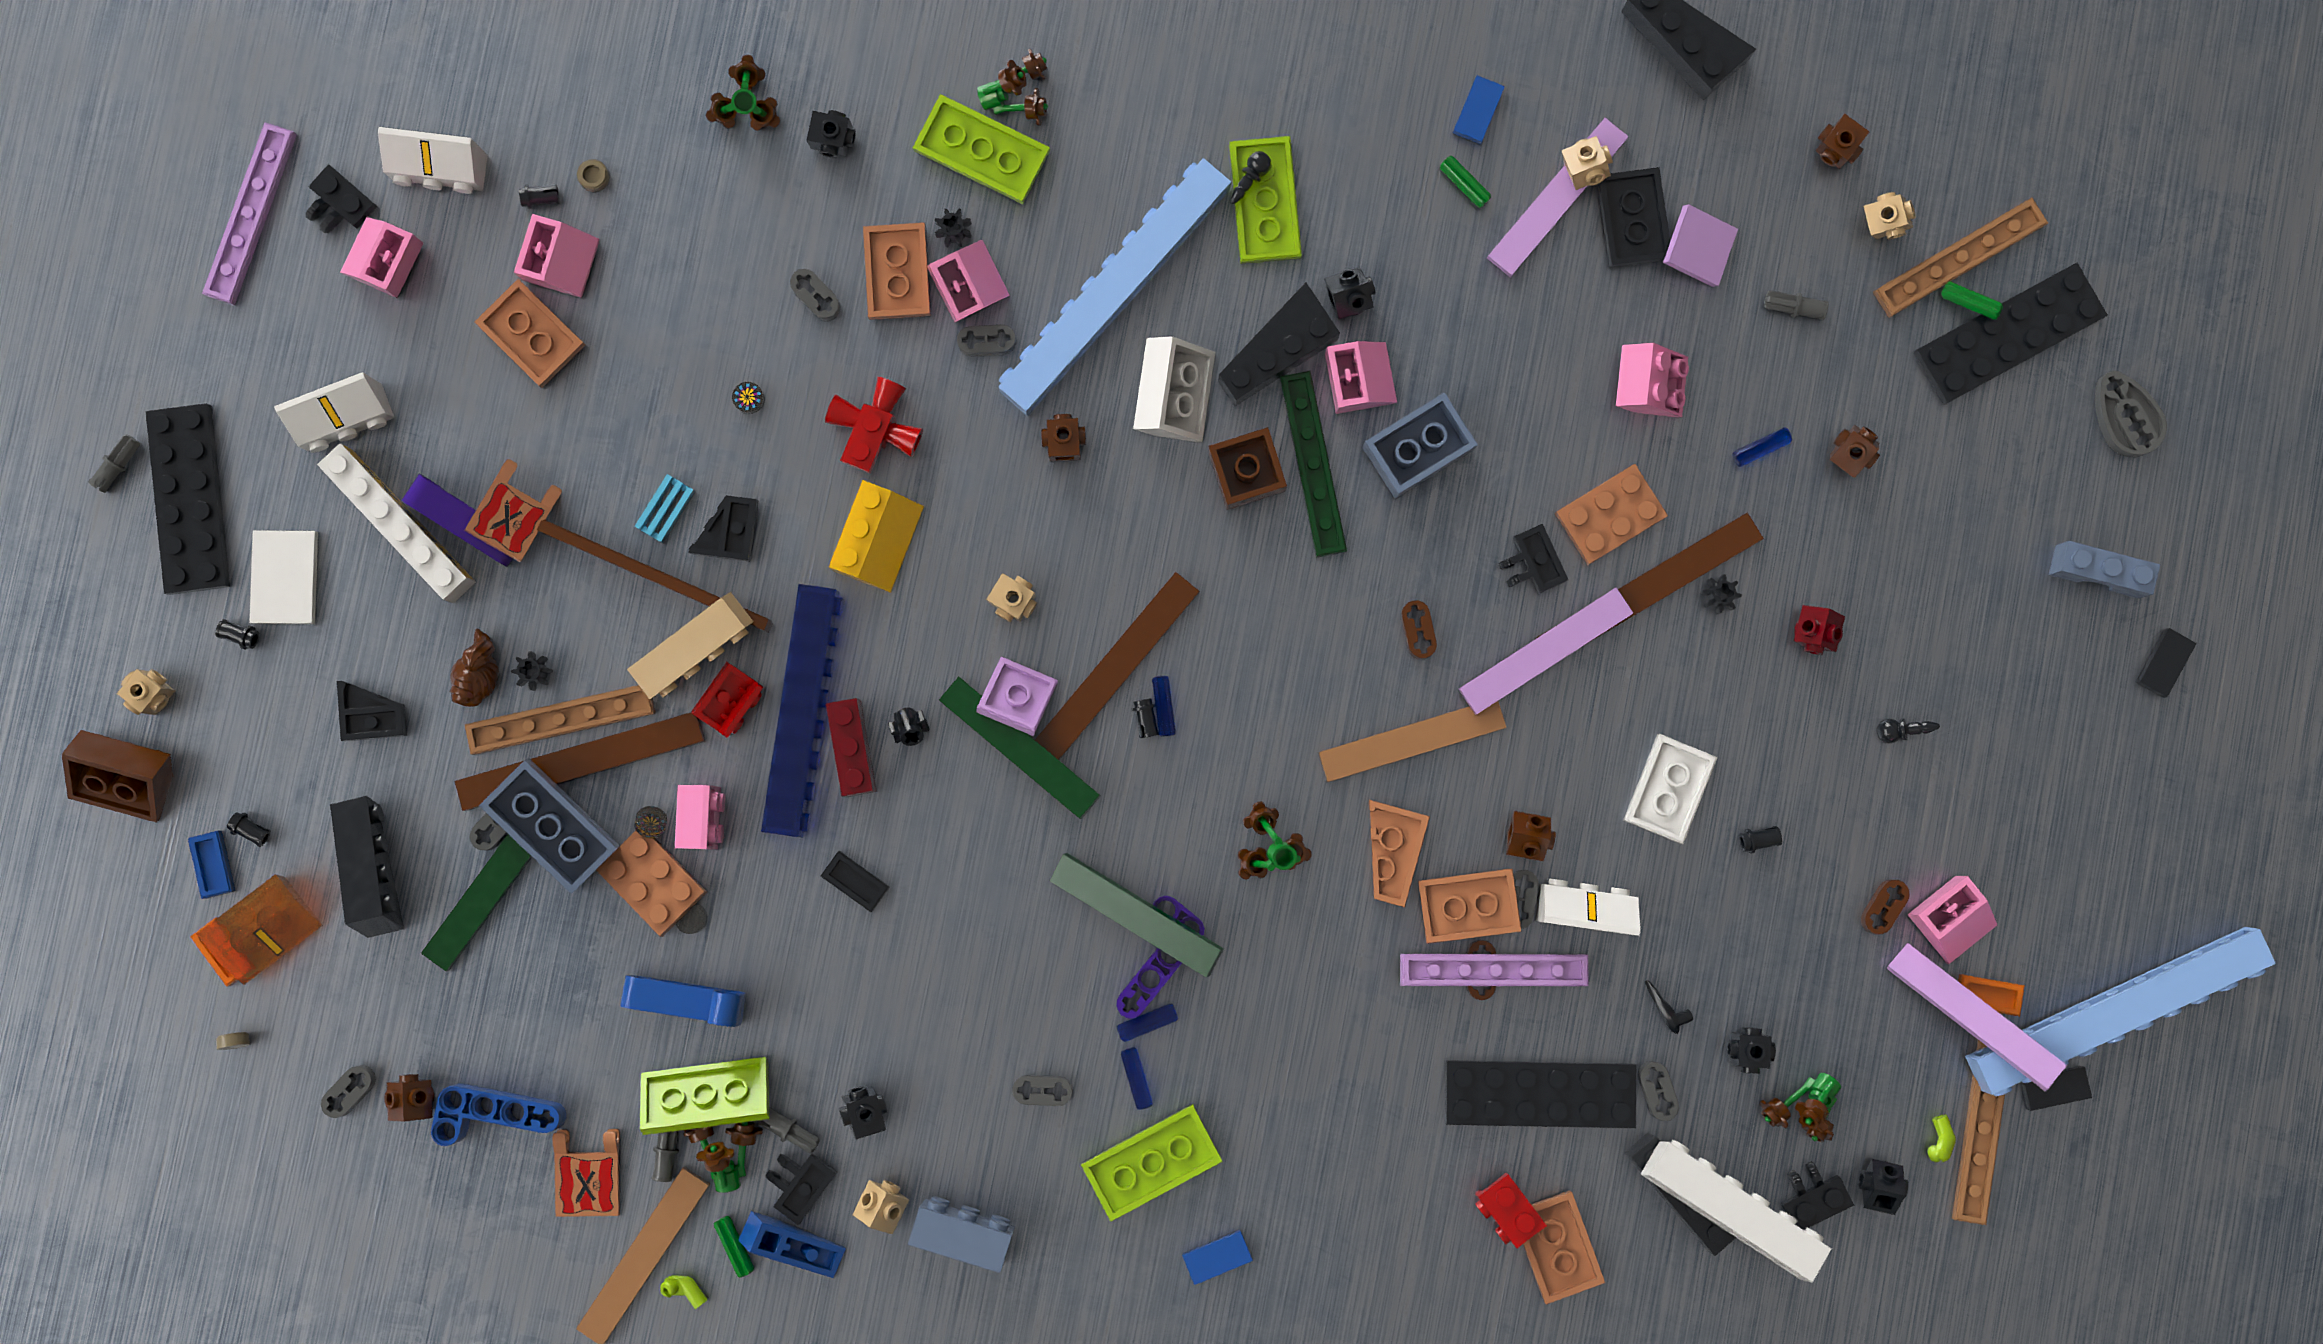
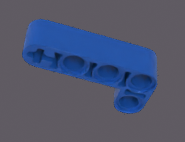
M625 975L620 1007L705 1020L709 1024L737 1027L742 1024L746 993L650 977Z
M455 1084L444 1088L438 1096L431 1127V1136L433 1141L440 1146H449L462 1141L467 1135L470 1119L539 1133H549L560 1128L565 1123L567 1113L560 1103L468 1084ZM453 1091L459 1092L462 1097L460 1107L454 1106L451 1102ZM484 1097L489 1098L493 1103L491 1113L485 1112L481 1107ZM515 1103L520 1104L524 1109L522 1119H517L513 1116L512 1107ZM550 1111L549 1114L551 1117H554V1121L548 1123L547 1118L540 1116L534 1118L535 1114L540 1115ZM447 1122L455 1127L453 1138L447 1137L444 1133V1126Z

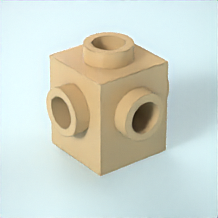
M1597 136L1579 140L1573 146L1561 150L1566 169L1575 190L1588 185L1599 184L1605 178L1611 176L1608 164L1613 163L1607 145L1601 147Z
M1895 192L1886 193L1878 196L1877 202L1863 206L1870 234L1875 239L1887 236L1888 240L1896 239L1906 235L1905 230L1913 228L1911 219L1916 218L1911 200L1906 201V198L1901 194L1896 195Z
M1004 573L1001 574L986 599L989 604L997 608L995 614L1010 623L1013 618L1019 622L1023 616L1029 618L1037 605V602L1034 601L1036 594L1031 590L1033 587L1031 583L1019 576L1013 580ZM1014 595L1019 596V599H1018L1017 602H1015V603H1010V602H1009V599H1010L1012 596H1014Z
M136 669L123 679L121 683L122 688L117 694L125 700L123 705L137 715H140V713L156 715L167 705L169 698L175 690L165 683L167 679L153 669L150 671Z
M869 1180L852 1215L869 1228L893 1235L909 1199L899 1193L900 1187L890 1181L883 1180L882 1184Z

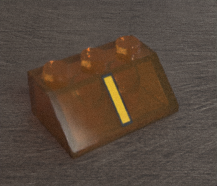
M275 874L198 932L197 936L215 959L243 985H246L323 925L288 880L283 876Z

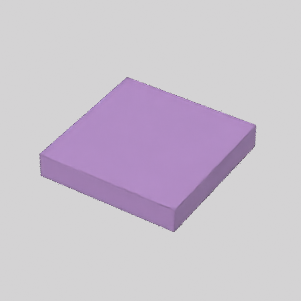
M1689 204L1683 205L1663 263L1712 287L1719 286L1738 229Z
M1001 657L977 706L976 712L1034 736L1055 691L1058 680Z

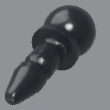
M1257 151L1249 156L1247 167L1242 169L1245 176L1242 177L1238 186L1233 190L1230 200L1232 204H1236L1245 196L1253 181L1259 183L1261 181L1260 176H1264L1270 171L1272 163L1268 154Z
M1885 719L1878 724L1877 735L1885 743H1895L1900 738L1907 740V734L1930 733L1939 729L1940 725L1930 721L1906 724L1905 719H1901L1899 722L1894 719Z

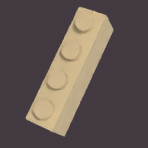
M730 592L705 609L627 670L649 699L657 694L664 698L678 687L675 683L676 680L682 676L687 680L700 671L701 668L698 664L707 658L711 662L725 652L722 646L726 642L731 640L735 644L748 634L745 628L752 624L753 620Z

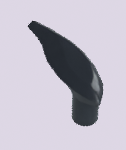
M1649 980L1645 981L1661 1018L1673 1033L1678 1034L1681 1025L1693 1021V1015L1689 1009L1675 1014L1672 1007L1662 998L1654 985Z

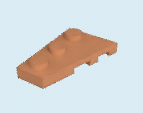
M1369 800L1374 899L1406 907L1430 816Z

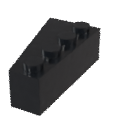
M1627 0L1621 11L1703 100L1749 61L1756 51V48L1683 0Z
M1307 282L1299 288L1219 374L1218 382L1234 406L1239 405L1279 379L1280 376H1284L1338 341L1339 330Z
M368 796L330 804L345 925L367 938L403 930L404 925L388 854V844L382 826L384 814L380 804H377Z
M1647 1133L1629 1148L1625 1154L1637 1169L1642 1172L1658 1143L1662 1141L1654 1135ZM1648 1180L1708 1252L1716 1256L1736 1239V1237Z

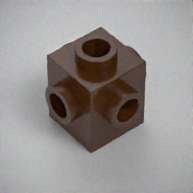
M1844 114L1834 127L1828 124L1817 138L1821 141V144L1815 151L1820 154V158L1824 163L1840 169L1847 161L1853 164L1864 149L1859 145L1870 131L1847 114Z
M1056 414L1053 416V419L1047 420V428L1041 429L1042 447H1048L1050 462L1081 460L1080 445H1086L1085 426L1079 427L1078 418H1072L1071 414ZM1061 435H1068L1066 439L1059 438Z
M1854 424L1849 431L1843 429L1833 442L1836 447L1830 454V460L1855 478L1864 467L1870 469L1880 457V454L1877 452L1880 445L1876 441L1878 436L1865 426L1860 429ZM1858 447V448H1860L1861 450L1856 451V450H1853L1852 448Z
M1514 811L1507 832L1506 855L1544 862L1547 849L1553 850L1556 832L1551 831V818Z
M419 1074L399 1075V1081L387 1082L384 1101L388 1111V1121L405 1122L433 1118L432 1103L434 1101V1090L431 1086V1080L419 1079Z

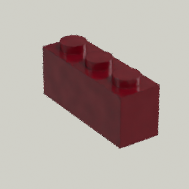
M853 698L826 703L841 796L852 797L877 792L861 700Z

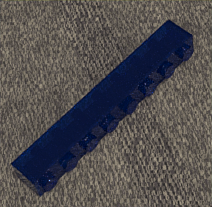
M804 584L798 585L761 832L803 838V832L809 831L811 814L807 813L808 801H813L816 783L811 782L813 770H818L820 762V751H816L817 740L823 738L825 721L821 720L822 708H826L830 691L825 689L827 677H832L834 670V659H830L831 647L837 646L839 628H835L836 616H841L843 610V598L839 597L840 592L833 588Z

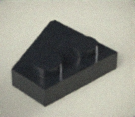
M726 495L717 507L715 515L710 517L703 527L705 529L695 544L692 543L689 553L750 562L758 500Z
M336 681L341 741L407 736L404 704L345 681Z

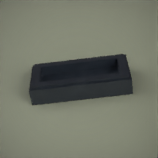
M2171 628L2165 629L2136 683L2163 698L2168 697L2197 643Z
M841 851L836 853L821 874L823 879L869 912H873L890 888L889 885Z
M2084 1066L2064 1069L2046 1092L2034 1082L2022 1083L2021 1081L2026 1107L2029 1111L2092 1098Z

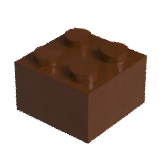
M1268 427L1208 446V454L1226 510L1286 491L1287 484Z

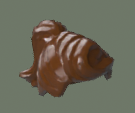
M479 628L475 629L474 644L464 650L463 656L454 663L450 675L452 687L449 692L451 693L452 702L467 707L478 706L482 700L492 694L499 674L498 664L492 657L495 648L489 636Z

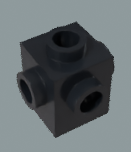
M829 110L828 114L813 111L806 139L810 149L818 150L819 154L830 158H837L838 155L847 156L848 147L852 148L854 146L856 129H853L850 119L846 117V114L839 111Z
M1360 267L1346 269L1340 274L1325 278L1329 301L1338 319L1350 315H1358L1365 310L1374 308L1371 295L1376 294L1373 281L1370 276H1364Z
M1743 1027L1742 1033L1731 1032V1040L1728 1041L1727 1056L1730 1059V1064L1741 1067L1742 1073L1760 1074V1068L1770 1069V1063L1775 1060L1776 1046L1774 1042H1771L1772 1037L1762 1034V1029ZM1753 1046H1756V1054L1753 1058L1750 1050Z
M859 1086L849 1090L848 1095L842 1096L844 1106L839 1108L843 1125L850 1126L856 1140L886 1130L882 1114L887 1113L882 1094L877 1096L872 1087Z
M1872 1159L1866 1171H1861L1858 1187L1863 1191L1864 1208L1892 1215L1896 1214L1908 1192V1180L1904 1179L1903 1165Z

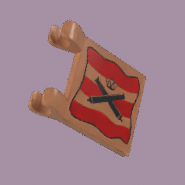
M507 459L464 531L521 562L539 532L537 528L541 520H546L562 490L555 485H551L541 502H538L507 484L517 468L516 462Z
M566 1129L558 1130L552 1136L555 1160V1216H619V1129H608L604 1133L603 1145L605 1152H569L570 1132Z

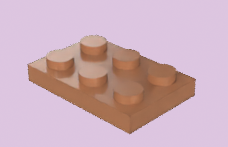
M925 223L863 226L869 320L931 316Z
M519 279L475 321L541 388L585 346Z
M1633 464L1555 512L1556 517L1587 566L1668 516L1636 464Z
M637 828L596 871L660 937H663L707 891L652 834L647 836L646 831L642 834L639 831L642 828Z
M1513 869L1418 881L1427 944L1522 932Z
M1569 1190L1531 1204L1547 1226L1526 1241L1523 1247L1544 1303L1549 1304L1604 1284L1605 1280L1572 1191Z

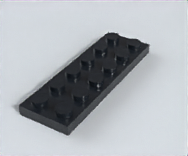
M2078 263L2067 267L2003 302L2002 312L1997 319H1991L1981 314L1914 351L1944 405L2108 316Z
M204 403L145 411L164 594L173 595L230 587L212 407L210 404Z
M1446 1060L1445 1124L1636 1128V1064Z

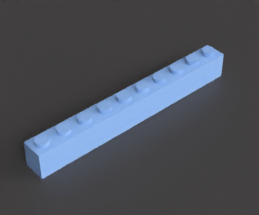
M1203 158L1198 164L1193 162L1182 175L1185 179L1178 187L1172 185L1162 197L1164 202L1157 210L1153 207L1142 219L1144 225L1137 232L1132 230L1122 241L1124 247L1118 254L1112 253L1105 259L1101 265L1103 268L1101 273L1096 278L1091 276L1081 287L1083 293L1076 300L1070 299L1060 311L1062 316L1055 324L1051 321L1040 333L1041 340L1035 346L1030 344L1019 357L1022 361L1015 369L1010 367L1002 374L999 379L1001 384L998 386L1000 393L1026 416L1032 413L1231 190V181Z
M2243 927L2033 1024L2022 1031L2068 1065L2069 1059L2078 1055L2079 1057L2093 1054L2097 1051L2096 1047L2103 1043L2111 1044L2123 1040L2126 1037L2125 1033L2134 1029L2139 1031L2151 1027L2154 1024L2153 1020L2162 1016L2167 1018L2179 1014L2182 1011L2181 1007L2190 1003L2194 1005L2210 999L2209 994L2218 990L2221 992L2231 990L2238 986L2237 981L2246 977L2249 979L2259 977L2266 973L2265 968L2276 963L2261 930ZM1988 1047L1965 1056L1981 1091L1988 1094L2001 1096L2012 1090L2011 1086L2021 1081L2022 1083L2032 1082Z

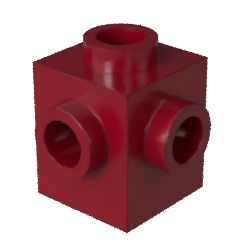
M1802 605L1799 621L1795 625L1794 641L1805 646L1804 651L1811 654L1823 655L1824 651L1837 652L1838 644L1843 637L1842 628L1845 616L1830 608Z

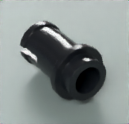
M525 184L524 188H519V198L522 207L527 206L528 209H532V206L560 203L557 184L529 187L528 184Z
M226 619L219 621L215 630L217 638L239 644L240 648L244 650L255 648L260 637L255 627L250 625L244 627Z
M1151 698L1134 701V708L1131 709L1132 712L1135 711L1140 739L1159 735L1153 707H1156V704H1152Z
M236 812L227 824L230 834H238L258 847L263 846L271 834L270 829H266L250 820L246 813L240 814Z
M1777 826L1755 831L1746 829L1744 833H1740L1739 841L1743 852L1749 851L1750 854H1753L1757 849L1781 846L1782 835Z

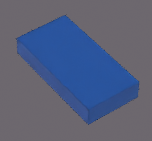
M1476 75L1453 134L1481 145L1505 86Z
M218 830L188 838L201 899L236 891L222 831Z
M1241 1230L1182 1254L1194 1285L1253 1261Z

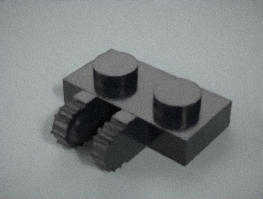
M328 164L308 186L320 199L314 201L305 214L308 220L315 221L331 206L335 211L330 212L319 225L323 233H329L344 218L358 229L366 217H369L378 206Z
M1543 524L1514 536V542L1520 553L1498 563L1502 570L1513 567L1516 563L1523 560L1528 571L1514 575L1506 582L1509 587H1512L1532 578L1538 594L1569 580Z
M780 1154L777 1161L783 1168L793 1173L795 1177L789 1184L777 1172L768 1170L765 1175L766 1178L783 1191L773 1207L799 1225L837 1174V1171L814 1154L809 1156L802 1167L787 1156Z
M1812 1161L1807 1163L1805 1167L1814 1186L1805 1190L1801 1177L1795 1170H1792L1787 1175L1797 1195L1781 1202L1785 1213L1794 1217L1797 1220L1795 1225L1802 1230L1854 1206L1841 1177L1836 1175L1823 1182L1817 1167Z

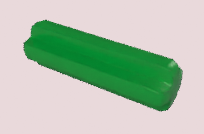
M1453 156L1447 157L1441 163L1440 170L1477 207H1483L1490 200L1491 194Z
M1947 282L1941 294L1944 299L1991 319H1997L2003 309L2001 302L1953 282Z
M724 1216L715 1221L714 1228L737 1277L741 1278L752 1273L754 1266L745 1247L739 1242L740 1237L731 1217Z

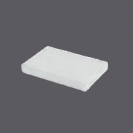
M253 530L249 623L315 624L318 532Z
M1657 734L1623 821L1679 844H1684L1718 757L1662 734Z

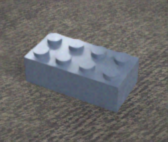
M530 758L524 760L479 805L571 894L620 846Z

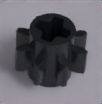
M944 209L945 216L942 219L935 218V223L941 227V229L935 232L936 238L944 236V244L947 248L951 243H957L959 247H962L961 241L964 237H972L971 232L965 229V227L972 224L971 219H962L961 209H958L956 213H949L947 209ZM957 223L959 230L954 229L952 233H949L947 226L953 227Z
M1726 574L1720 576L1718 583L1713 578L1708 579L1707 584L1710 588L1700 592V594L1706 596L1708 601L1704 607L1706 608L1711 605L1716 607V614L1722 613L1724 606L1729 610H1734L1736 607L1732 601L1742 597V594L1736 593L1735 586H1737L1738 581L1732 583L1726 581ZM1721 588L1722 593L1727 594V598L1721 600L1719 595L1715 594V591Z
M532 651L528 652V658L526 659L516 657L519 664L517 669L511 670V673L517 674L520 678L516 685L522 687L529 682V689L536 691L537 684H549L546 677L553 670L545 666L548 660L547 657L541 656L536 660V654ZM533 666L537 667V673H533L532 676L527 675V670L532 669Z
M910 707L902 708L895 712V721L888 723L895 743L902 742L906 746L920 743L924 740L923 732L929 731L923 711L919 710L916 712Z

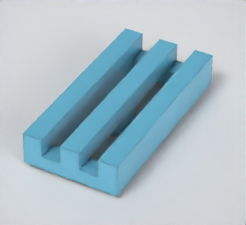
M667 474L635 524V527L663 543L695 493V490ZM671 484L674 485L649 527H646ZM679 491H684V494L682 495L673 512L664 524L663 528L661 529L659 534L656 533V528L658 527L666 512L670 508L671 504L675 500Z

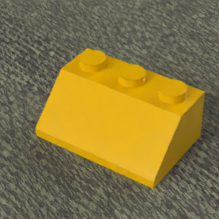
M862 480L829 568L836 573L891 593L924 506L891 490Z

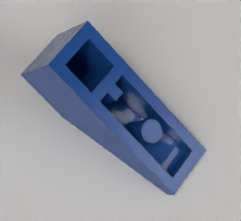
M753 1211L750 1212L739 1238V1242L750 1253L830 1278H834L846 1250L841 1245L784 1221Z

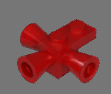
M877 377L872 406L864 403L861 410L837 394L833 397L826 413L825 423L853 428L840 459L842 463L871 473L880 449H885L888 442L910 457L914 456L922 438L923 428L896 424V419L893 414H890L905 392V387L889 379Z

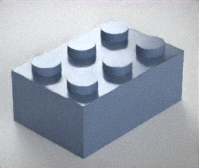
M1444 392L1366 440L1362 448L1393 497L1397 499L1473 452L1478 444Z
M932 1196L931 1200L925 1199L919 1207L908 1245L1001 1273L1015 1230V1226L1009 1225V1219L998 1215H992V1218L989 1219L980 1216L978 1209L969 1206H962L960 1210L949 1206L950 1201L940 1197Z

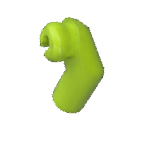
M1940 1115L1932 1119L1938 1135L1937 1144L1931 1145L1928 1148V1156L1935 1163L1949 1160L1956 1143V1137L1948 1115Z
M671 1275L666 1277L660 1286L663 1296L667 1298L672 1297V1295L686 1296L694 1309H697L708 1300L695 1280L689 1276Z

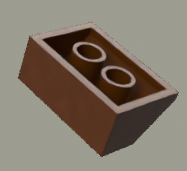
M80 730L61 754L68 799L157 823L160 820L173 777L171 754Z

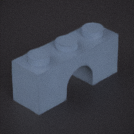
M2066 541L2055 546L2049 575L2077 583L2084 581L2101 583L2110 586L2109 591L2135 598H2143L2154 594L2161 564L2073 541Z

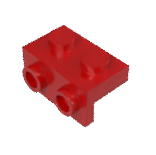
M726 661L691 713L728 738L731 733L735 734L744 722L742 717L749 707L753 708L759 702L763 686Z
M1507 1172L1483 1191L1479 1189L1475 1193L1479 1198L1475 1205L1486 1219L1490 1216L1494 1218L1499 1225L1494 1230L1505 1245L1512 1242L1517 1249L1547 1226Z

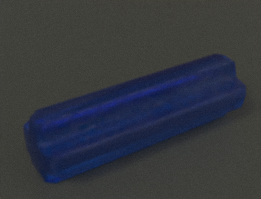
M1783 427L1732 453L1733 459L1738 467H1742L1791 443L1792 436L1789 430Z
M1157 676L1152 679L1159 735L1161 737H1169L1176 733L1168 676Z
M1168 1004L1119 1024L1117 1031L1122 1042H1127L1176 1022L1178 1016L1174 1006Z
M1135 1047L1121 1051V1058L1136 1108L1138 1110L1149 1108L1153 1102L1137 1049Z

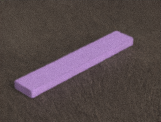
M1604 118L1587 139L1597 136L1601 147L1607 145L1611 157H1613L1629 136L1608 119ZM1564 165L1492 250L1487 259L1511 278L1587 186L1575 190Z
M264 122L204 286L203 295L235 305L297 134L294 131Z
M1614 588L1460 687L1459 691L1474 714L1477 715L1632 615L1633 612L1618 589Z
M1909 943L1904 946L1888 965L1887 969L2045 1092L2067 1066Z
M1400 954V986H1589L1588 955Z

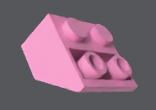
M532 214L514 273L525 282L582 298L600 240L563 222Z
M366 217L340 273L398 298L424 243L410 232L385 221Z
M983 240L955 251L927 266L954 323L1010 296Z
M1356 341L1327 347L1325 358L1336 414L1397 403L1386 342Z
M1655 343L1622 345L1616 406L1634 413L1682 417L1683 406L1686 400V376L1689 371L1688 356Z
M678 785L675 848L718 850V843H723L724 826L719 825L720 812L725 810V794L721 793V787L711 785Z
M1968 876L1953 877L1907 914L1947 964L1953 962L1997 926L1987 899Z

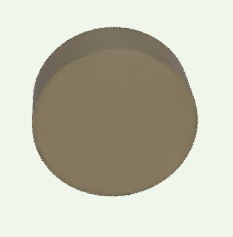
M590 159L584 161L579 166L577 179L587 191L599 192L608 185L610 174L602 162Z
M247 1032L224 1034L216 1038L217 1050L237 1049L250 1045Z

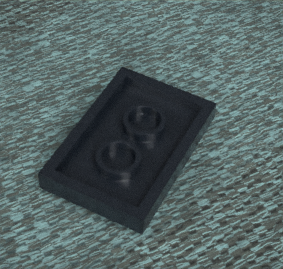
M1660 168L1610 173V177L1597 184L1609 267L1664 261L1670 244V235Z

